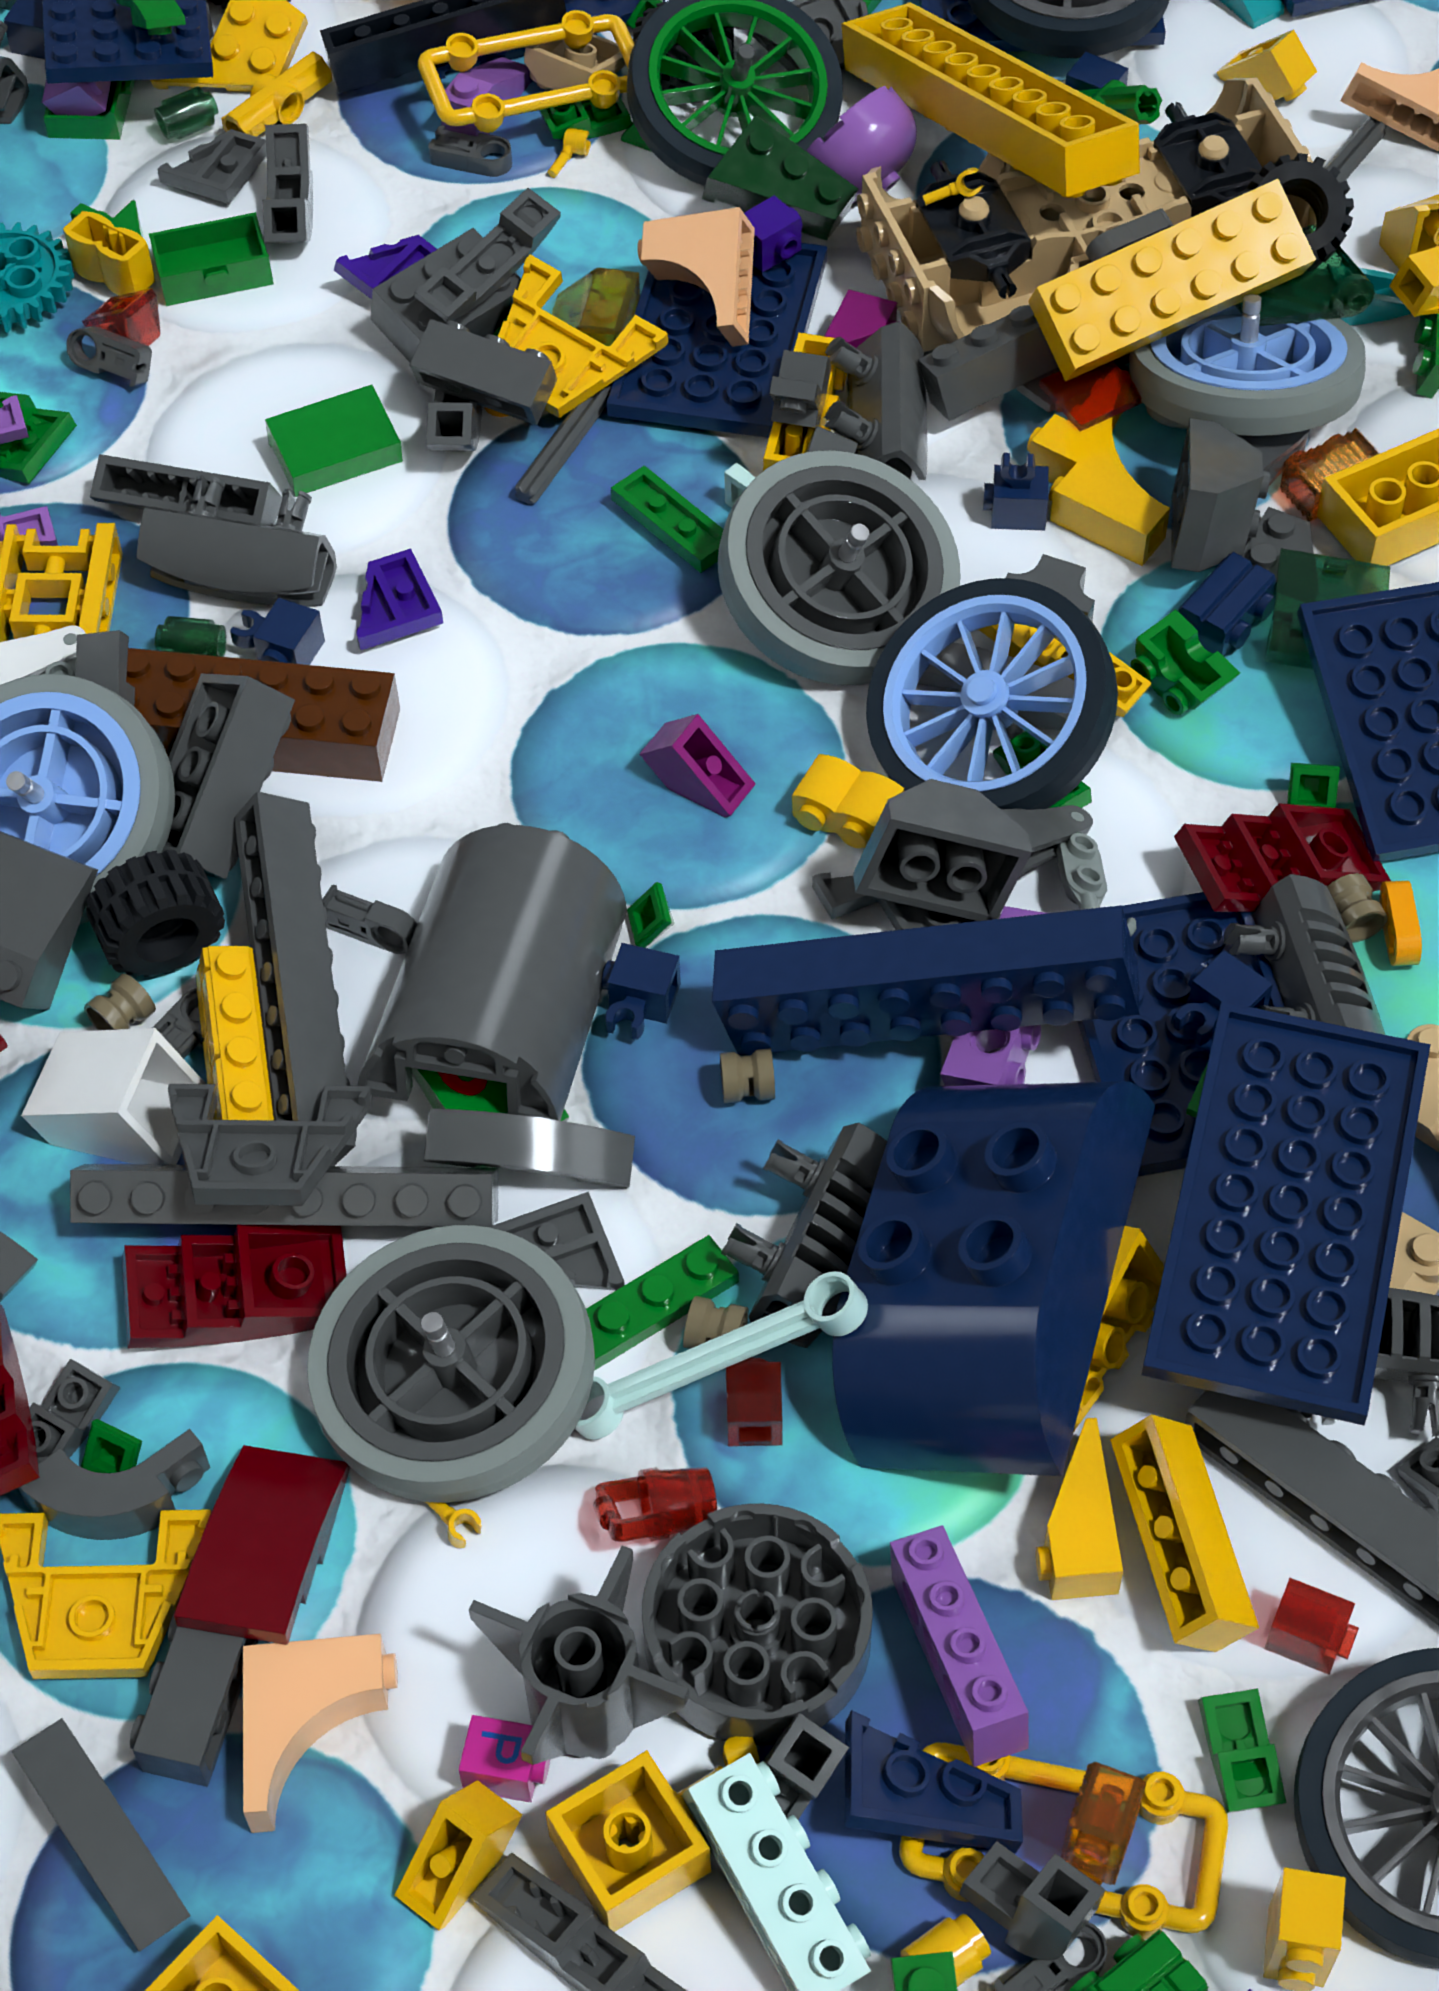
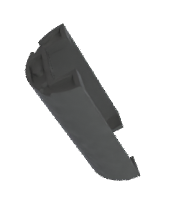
M501 823L497 826L473 831L456 841L448 849L441 861L359 1075L358 1086H371L372 1096L408 1101L413 1088L412 1068L503 1082L507 1086L508 1114L560 1121L601 995L604 968L607 961L612 960L627 913L624 893L610 869L591 851L557 830L548 831L531 826Z

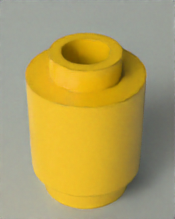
M961 1914L954 1920L946 1917L902 1949L900 1954L901 1957L953 1951L957 1987H959L983 1969L982 1961L991 1955V1949L977 1925L966 1914Z

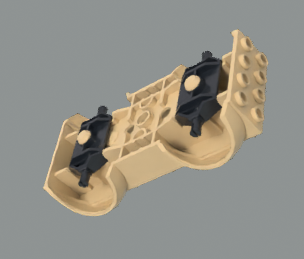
M1257 77L1233 78L1225 81L1216 103L1205 115L1198 117L1195 115L1188 116L1180 102H1176L1175 106L1174 103L1169 104L1165 114L1172 123L1166 124L1154 141H1150L1148 137L1139 139L1140 173L1124 178L1118 185L1100 186L1088 190L1085 195L1078 198L1062 197L1058 192L1044 184L1038 183L1025 173L1015 170L1006 162L991 156L990 153L987 154L977 172L966 175L964 178V184L969 189H976L984 185L979 193L971 197L958 194L927 206L922 195L947 186L949 183L956 181L959 174L952 175L945 161H940V165L937 161L931 166L930 173L934 176L936 182L927 184L916 200H912L911 197L897 199L890 196L882 187L881 166L871 168L867 174L862 175V194L857 196V206L861 216V227L856 229L857 242L861 252L868 253L876 280L883 281L886 287L887 299L897 302L901 322L915 335L923 351L927 352L970 334L978 326L990 324L1009 315L1013 309L1019 306L1029 305L1028 300L1038 286L1091 263L1086 255V248L1093 239L1103 232L1161 208L1165 211L1171 222L1176 225L1242 195L1255 174H1258L1268 162L1271 161L1275 164L1280 156L1289 154L1290 159L1294 160L1298 153L1308 154L1307 161L1313 163L1308 148L1301 145L1293 133L1290 121L1284 119L1275 105L1272 94L1266 92ZM1286 195L1304 234L1313 233L1316 230V216L1312 207L1298 196Z

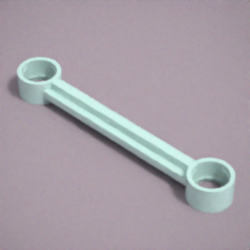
M837 1271L827 1272L812 1281L805 1292L804 1300L609 1384L603 1379L594 1376L588 1402L597 1396L604 1395L603 1404L599 1411L591 1418L581 1420L580 1418L575 1429L588 1439L604 1438L618 1427L623 1418L624 1411L821 1328L826 1334L831 1336L847 1335L856 1330L864 1321L868 1311L867 1298L848 1275ZM841 1292H849L848 1300L840 1311L830 1316H822L826 1303L833 1296Z

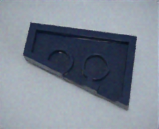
M851 1710L845 1721V1745L849 1747L845 1753V1827L989 1850L997 1841L1012 1853H1017L1023 1843L1022 1797L1020 1788L958 1759L949 1763L918 1749L919 1741L902 1733H899L898 1737L894 1738L869 1726L870 1718Z

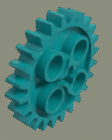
M17 222L12 230H6L5 225L0 223V325H3L5 332H9L12 323L18 322L23 329L27 328V319L33 318L41 323L43 321L41 312L56 313L55 302L66 303L65 291L73 290L71 279L75 278L68 249H64L60 238L53 240L49 230L39 235L37 225H33L27 231H23L20 222Z

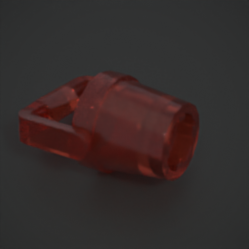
M657 1467L643 1469L638 1472V1477L598 1484L595 1487L596 1499L593 1503V1509L601 1527L608 1530L612 1540L618 1542L647 1537L651 1542L670 1538V1535L689 1530L708 1519L707 1514L717 1510L715 1488L707 1467L659 1470ZM639 1498L642 1516L622 1519L615 1502Z

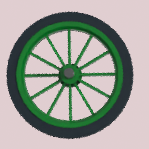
M669 0L652 14L635 42L628 64L627 100L637 131L656 157L679 175L705 186L710 173L730 149L720 146L729 117H738L743 132L751 122L749 113L753 117L756 115L806 151L818 137H821L825 142L823 138L826 133L838 123L843 100V79L837 55L827 36L811 17L788 0ZM723 27L749 31L746 44L740 45L735 60L732 59ZM711 28L720 61L691 33ZM753 33L761 35L778 45L751 66L755 54L753 46L750 45ZM678 43L701 67L668 57L666 54ZM786 53L800 69L760 75ZM660 73L697 85L662 90ZM807 85L809 102L772 90ZM710 100L683 123L675 117L669 108L672 105ZM768 108L804 119L805 121L793 133ZM717 110L724 115L717 142L714 144L697 136L692 130Z

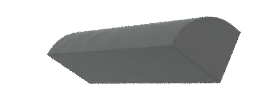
M99 454L90 492V498L97 502L139 509L157 507L186 512L190 510L197 476L203 475L209 485L214 476L225 482V489L222 492L216 517L273 526L283 497L270 482Z

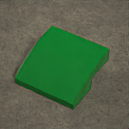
M0 392V408L3 407V400L17 395L29 435L28 438L0 444V477L30 484L77 425L70 412L37 409L29 395Z

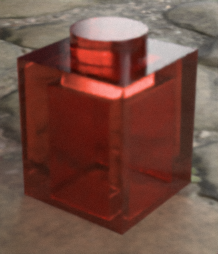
M748 1358L727 1367L728 1447L783 1445L781 1362H768L762 1358Z
M1289 1578L1264 1649L1330 1675L1336 1656L1348 1660L1359 1627L1349 1623L1355 1603Z

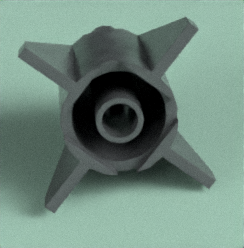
M621 1546L597 1596L578 1593L567 1595L568 1600L559 1601L552 1606L548 1602L538 1608L528 1622L476 1600H473L469 1607L470 1619L523 1676L531 1724L533 1725L521 1750L523 1761L534 1765L565 1754L578 1757L590 1756L595 1759L606 1758L614 1752L616 1746L627 1739L634 1728L685 1708L689 1699V1688L639 1668L634 1632L623 1613L633 1564V1549Z

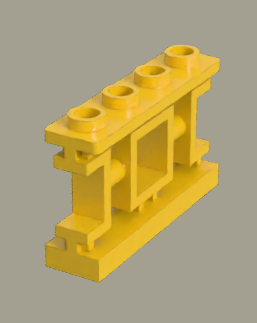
M97 523L95 535H91L90 529H80L78 546H41L36 529H27L26 535H19L16 524L6 525L4 540L0 541V642L8 641L10 628L14 639L46 633L71 625L82 628L86 634L110 631L123 555L115 523ZM25 560L27 571H45V573H21L23 561ZM64 571H88L86 587L82 573H64ZM31 598H68L65 615H28Z

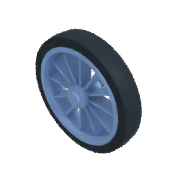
M992 578L967 583L942 593L920 607L897 629L886 644L874 668L868 688L866 720L869 738L875 755L887 776L901 785L904 791L929 779L976 789L1000 809H1047L1079 785L1094 767L1106 747L1116 717L1118 702L1116 673L1107 646L1093 622L1062 594L1049 587L1022 579ZM999 624L990 669L984 670L970 632ZM1014 624L1037 628V631L1006 668ZM961 637L975 671L967 679L936 658L944 649ZM1054 638L1066 648L1068 656L1024 676ZM930 664L962 686L961 692L915 689ZM1074 673L1073 698L1025 696ZM911 705L957 707L910 729ZM1018 711L1069 713L1066 723L1055 740L1046 736L1017 714ZM958 727L930 763L925 765L918 756L915 747ZM996 730L1012 774L983 781L992 732ZM1024 730L1048 748L1034 761L1020 768L1010 739L1020 735ZM976 735L967 781L944 776L943 774Z

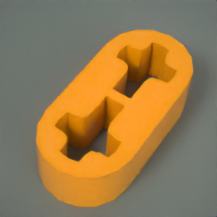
M1410 881L1382 882L1379 903L1388 916L1383 931L1390 964L1392 966L1419 965L1422 954V938Z

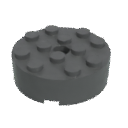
M764 1503L734 1505L707 1514L708 1519L693 1526L682 1535L680 1532L677 1533L660 1552L646 1581L642 1600L643 1636L649 1671L689 1688V1699L685 1708L675 1712L683 1720L707 1735L723 1741L733 1736L753 1737L755 1745L774 1744L792 1719L799 1713L819 1727L832 1720L854 1696L866 1672L870 1657L873 1617L872 1597L866 1574L861 1563H857L849 1550L840 1542V1536L826 1524L804 1512L789 1507ZM753 1618H762L769 1621L763 1625H758L756 1629L751 1628V1624L747 1623L748 1620Z

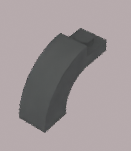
M307 123L265 125L266 200H262L264 242L266 244L309 242L313 227V172L310 168L309 127Z
M435 390L434 402H428L427 448L430 451H475L480 437L482 406L478 405V403L466 401Z
M188 1429L139 1465L116 1473H97L86 1470L75 1464L60 1448L38 1464L40 1478L18 1487V1490L25 1505L32 1513H45L48 1525L61 1532L93 1540L123 1539L158 1528L161 1510H176L171 1496L177 1492L187 1491L201 1480L204 1472L211 1467L203 1444L191 1429Z

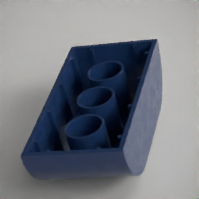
M1116 1081L929 1086L913 1093L902 1105L890 1130L847 1271V1275L866 1296L868 1311L864 1321L856 1330L847 1335L833 1336L832 1368L838 1414L847 1443L861 1468L1044 1476L1063 1475L1124 1226L1127 1221L1155 1109V1104L1138 1085L1131 1082ZM841 1292L836 1313L846 1304L849 1292Z

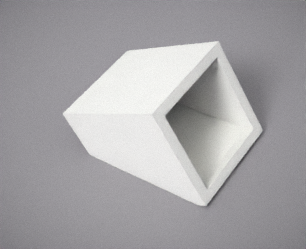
M156 1028L60 1032L21 1116L53 1146L131 1164L177 1165L182 1150L170 1107L168 1085L206 1083Z

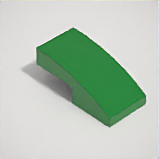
M1258 1688L1201 1697L1198 1703L1203 1727L1227 1813L1286 1804L1275 1744L1269 1743Z

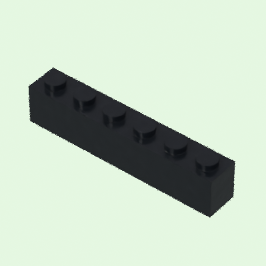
M420 0L320 30V34L338 92L342 93L349 90H357L366 85L389 78H398L403 74L419 70L417 63L419 56L425 50L446 46L447 39L453 34L467 33L475 39H481L562 22V17L567 11L564 0Z

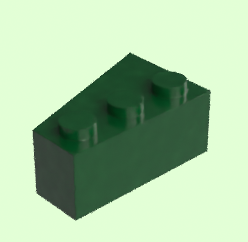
M755 115L708 176L701 199L712 203L718 200L740 207L744 213L775 195L788 207L794 208L802 217V233L827 241L850 211L858 188Z

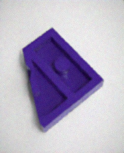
M420 235L401 239L393 245L383 244L370 248L369 255L349 260L347 255L341 256L335 262L334 271L372 300L373 288L437 250V248Z
M411 548L368 562L365 578L367 587L363 592L361 602L360 627H357L356 632L360 651L444 623L442 610Z

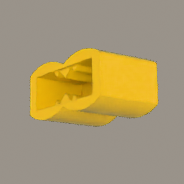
M82 211L63 228L72 267L83 278L105 283L107 288L113 293L130 299H137L156 282L147 242L135 231L114 227L112 222L106 217L89 211Z
M818 754L791 795L792 812L798 822L809 830L836 833L847 845L854 848H865L888 799L904 792V788L883 775L869 771H860L852 764L840 758Z

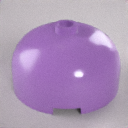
M882 86L839 117L841 120L824 136L825 142L821 137H818L806 150L858 188L853 203H856L857 196L862 194V175L867 174L871 168L881 166L882 187L886 192L889 191L900 180V176L897 173L911 157L916 144L917 129L911 110L892 87L887 89L885 86Z

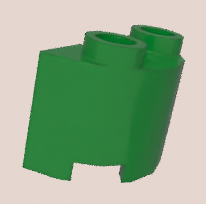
M1176 609L1136 638V657L1130 664L1132 669L1152 683L1151 687L1163 698L1165 706L1176 715H1181L1187 710L1196 709L1240 674L1219 651L1211 653L1202 646L1198 638V630Z

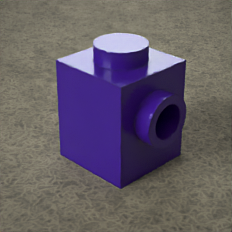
M775 195L744 212L755 228L753 265L762 273L801 250L802 217L794 208L788 207Z

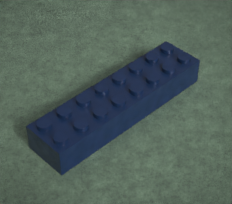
M1122 905L715 950L712 1003L737 1054L740 1056L751 1055L755 1050L771 1049V1052L790 1050L809 1052L819 1047L838 1045L857 1047L877 1041H913L919 1037L945 1034L949 1036H962L975 1031L994 1029L1012 1031L1023 1026L1043 1024L1062 1026L1072 1021L1092 1019L1111 1021L1120 1019L1123 1016L1140 1015L1138 961Z

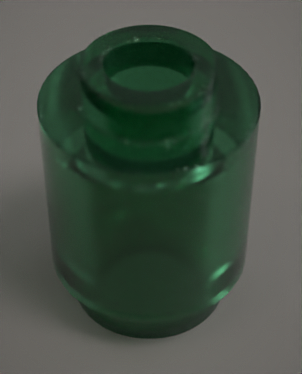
M196 86L162 100L161 106L155 108L154 113L165 138L171 139L176 137L179 140L215 124L214 116L218 114V107L209 91L203 92L199 86Z
M168 616L165 619L164 625L159 624L155 633L156 651L225 656L227 642L225 626L216 625L212 619Z

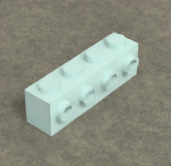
M748 1753L689 1787L681 1796L787 1990L839 1991L871 1972L865 1959L871 1956L870 1949L857 1926L852 1923L846 1927L836 1909L835 1904L841 1900L828 1873L824 1869L816 1872L804 1850L810 1847V1842L802 1825L794 1815L786 1818L775 1799V1796L780 1794V1788L772 1771L764 1761L756 1764L752 1755Z

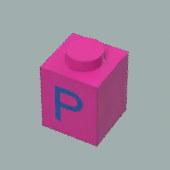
M472 1715L458 1770L462 1787L464 1788L478 1780L501 1798L531 1803L536 1783L545 1784L550 1767V1760L534 1765L522 1760L521 1750L533 1725Z

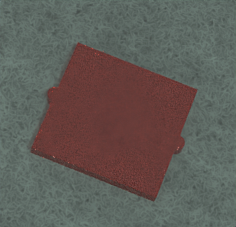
M1113 361L1068 381H1065L1061 371L1041 379L1039 382V387L1055 403V410L1063 412L1080 432L1142 403L1139 391L1128 378L1129 372L1121 370Z

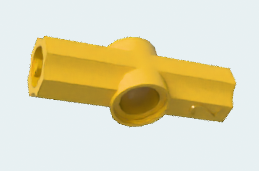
M312 51L278 77L272 74L260 76L252 87L250 97L221 118L223 129L225 131L233 129L258 137L265 131V125H274L278 121L282 124L295 122L303 111L305 101L333 81L331 69L327 66L321 55Z

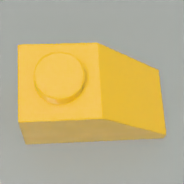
M1293 29L1240 51L1216 73L1223 81L1233 78L1257 77L1266 92L1272 94L1274 100L1283 97L1287 102L1301 95L1307 89L1305 83L1318 71Z
M478 1780L440 1801L394 1896L440 1931L445 1928L500 1861L523 1814Z

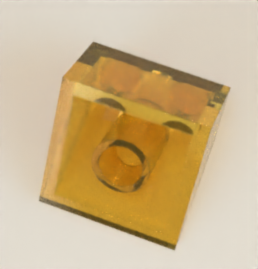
M597 267L557 295L552 315L605 346H610L634 317L640 298L639 272Z

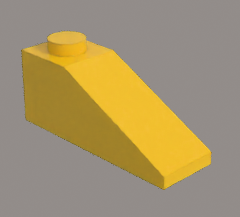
M1097 1418L1085 1419L1047 1524L1044 1546L1036 1547L1039 1581H1049L1051 1600L1119 1594L1123 1566Z

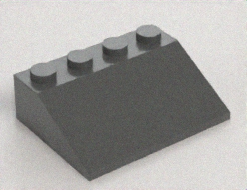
M0 831V1000L20 1008L50 1009L98 869Z

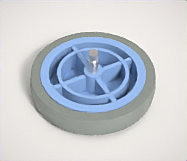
M1249 294L1244 296L1242 302L1130 352V383L1135 395L1148 408L1182 425L1188 426L1189 419L1194 418L1218 422L1236 435L1266 436L1289 434L1325 425L1352 409L1360 397L1365 377V345L1357 331L1345 321L1329 312L1296 301Z
M64 674L31 675L1 684L0 831L98 869L91 892L95 891L94 885L99 879L105 878L108 875L107 872L113 867L126 863L125 860L134 856L138 858L152 851L162 853L173 821L175 807L174 779L165 748L156 732L142 714L117 693L92 681ZM86 903L79 925L89 922V919L86 915V907H88V903Z

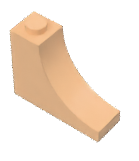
M1361 62L1344 91L1340 102L1439 152V68L1427 73L1410 75L1379 70Z
M735 207L643 222L642 239L638 241L637 246L641 264L648 268L657 281H684L697 285L709 292L716 309L717 328L732 347L749 344L755 228L741 208Z
M381 1634L291 1641L288 1645L268 1643L243 1646V1814L251 1833L275 1831L278 1802L289 1774L308 1748L320 1737L338 1725L360 1715L388 1710V1689L398 1688L396 1654H386Z

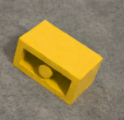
M1283 1868L1268 1907L1263 1969L1264 1978L1278 1980L1279 1986L1292 1991H1312L1315 1989V1986L1324 1988L1341 1951L1346 1877Z

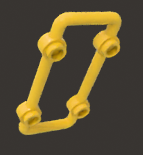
M573 10L567 12L562 17V22L481 39H475L467 33L453 34L447 39L446 46L425 50L419 56L417 63L436 113L442 122L453 127L474 123L481 132L491 133L502 125L504 117L586 100H590L599 109H608L618 101L621 93L627 92V75L618 77L611 71L599 70L592 73L588 83L506 100H502L494 94L486 93L475 97L471 107L453 109L435 65L449 63L450 67L455 71L465 72L476 64L478 56L564 40L565 44L570 48L581 49L591 41L594 33L611 31L628 68L630 55L635 44L626 24L618 16L603 14L591 17L584 11Z
M935 1742L927 1745L922 1750L948 1763L958 1759L973 1766L965 1746ZM1011 1755L975 1767L1003 1781L1009 1779L1136 1805L1140 1815L1145 1820L1157 1825L1171 1823L1180 1814L1204 1819L1205 1826L1194 1906L1192 1909L1168 1904L1164 1894L1158 1888L1148 1884H1138L1131 1887L1124 1895L1105 1891L1095 1914L1119 1919L1127 1933L1132 1936L1139 1933L1144 1939H1148L1158 1930L1162 1931L1163 1928L1185 1933H1198L1207 1929L1214 1922L1218 1910L1229 1827L1228 1815L1223 1805L1215 1798L1184 1791L1181 1782L1174 1775L1167 1772L1150 1773L1139 1782ZM901 1836L899 1856L903 1866L911 1874L920 1878L943 1882L950 1896L962 1902H969L959 1893L965 1879L984 1857L980 1851L973 1848H960L953 1851L947 1858L923 1853L925 1839Z

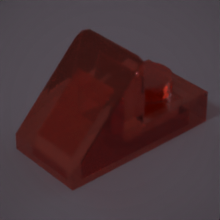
M152 288L111 297L86 317L82 323L85 327L97 326L149 346L159 338L161 332L157 295Z

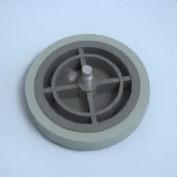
M843 451L801 453L778 461L760 473L746 487L733 505L724 526L718 552V574L723 597L732 617L745 636L763 654L783 668L814 681L836 685L869 684L882 651L897 629L927 602L948 590L960 586L961 578L960 560L953 534L944 516L931 498L917 484L896 469L878 460Z
M475 1225L436 1227L402 1237L384 1246L357 1265L342 1280L323 1307L311 1337L307 1362L308 1386L317 1419L326 1438L343 1460L365 1480L389 1493L411 1500L443 1503L467 1501L501 1491L521 1481L540 1468L562 1447L575 1429L588 1402L594 1378L595 1349L590 1320L578 1291L562 1268L539 1247L519 1236L490 1227Z

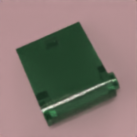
M1316 224L1302 228L1304 234L1313 233L1316 230ZM1339 246L1325 263L1321 262L1316 269L1310 272L1306 270L1302 275L1258 294L1262 298L1259 326L1353 317L1362 313L1371 304L1375 289L1371 281L1344 249ZM1242 301L1235 305L1241 314L1243 313Z
M1281 548L1278 561L1274 610L1266 643L1264 661L1314 670L1297 616L1300 604L1389 590L1390 566Z

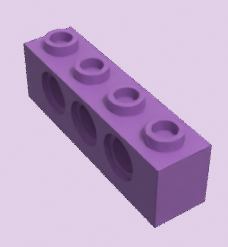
M1004 906L999 919L1047 913ZM1041 1025L1023 1026L1012 1031H1001L998 1029L975 1031L962 1036H954L940 1073L944 1086L1024 1084L1026 1076L1025 1062L1029 1051H1035L1038 1047L1041 1037ZM1001 1048V1049H1000L999 1051H997V1052L988 1053V1052H990V1051L993 1050V1049Z
M941 1525L890 1542L892 1581L973 1766L976 1767L1029 1749V1712L944 1526Z

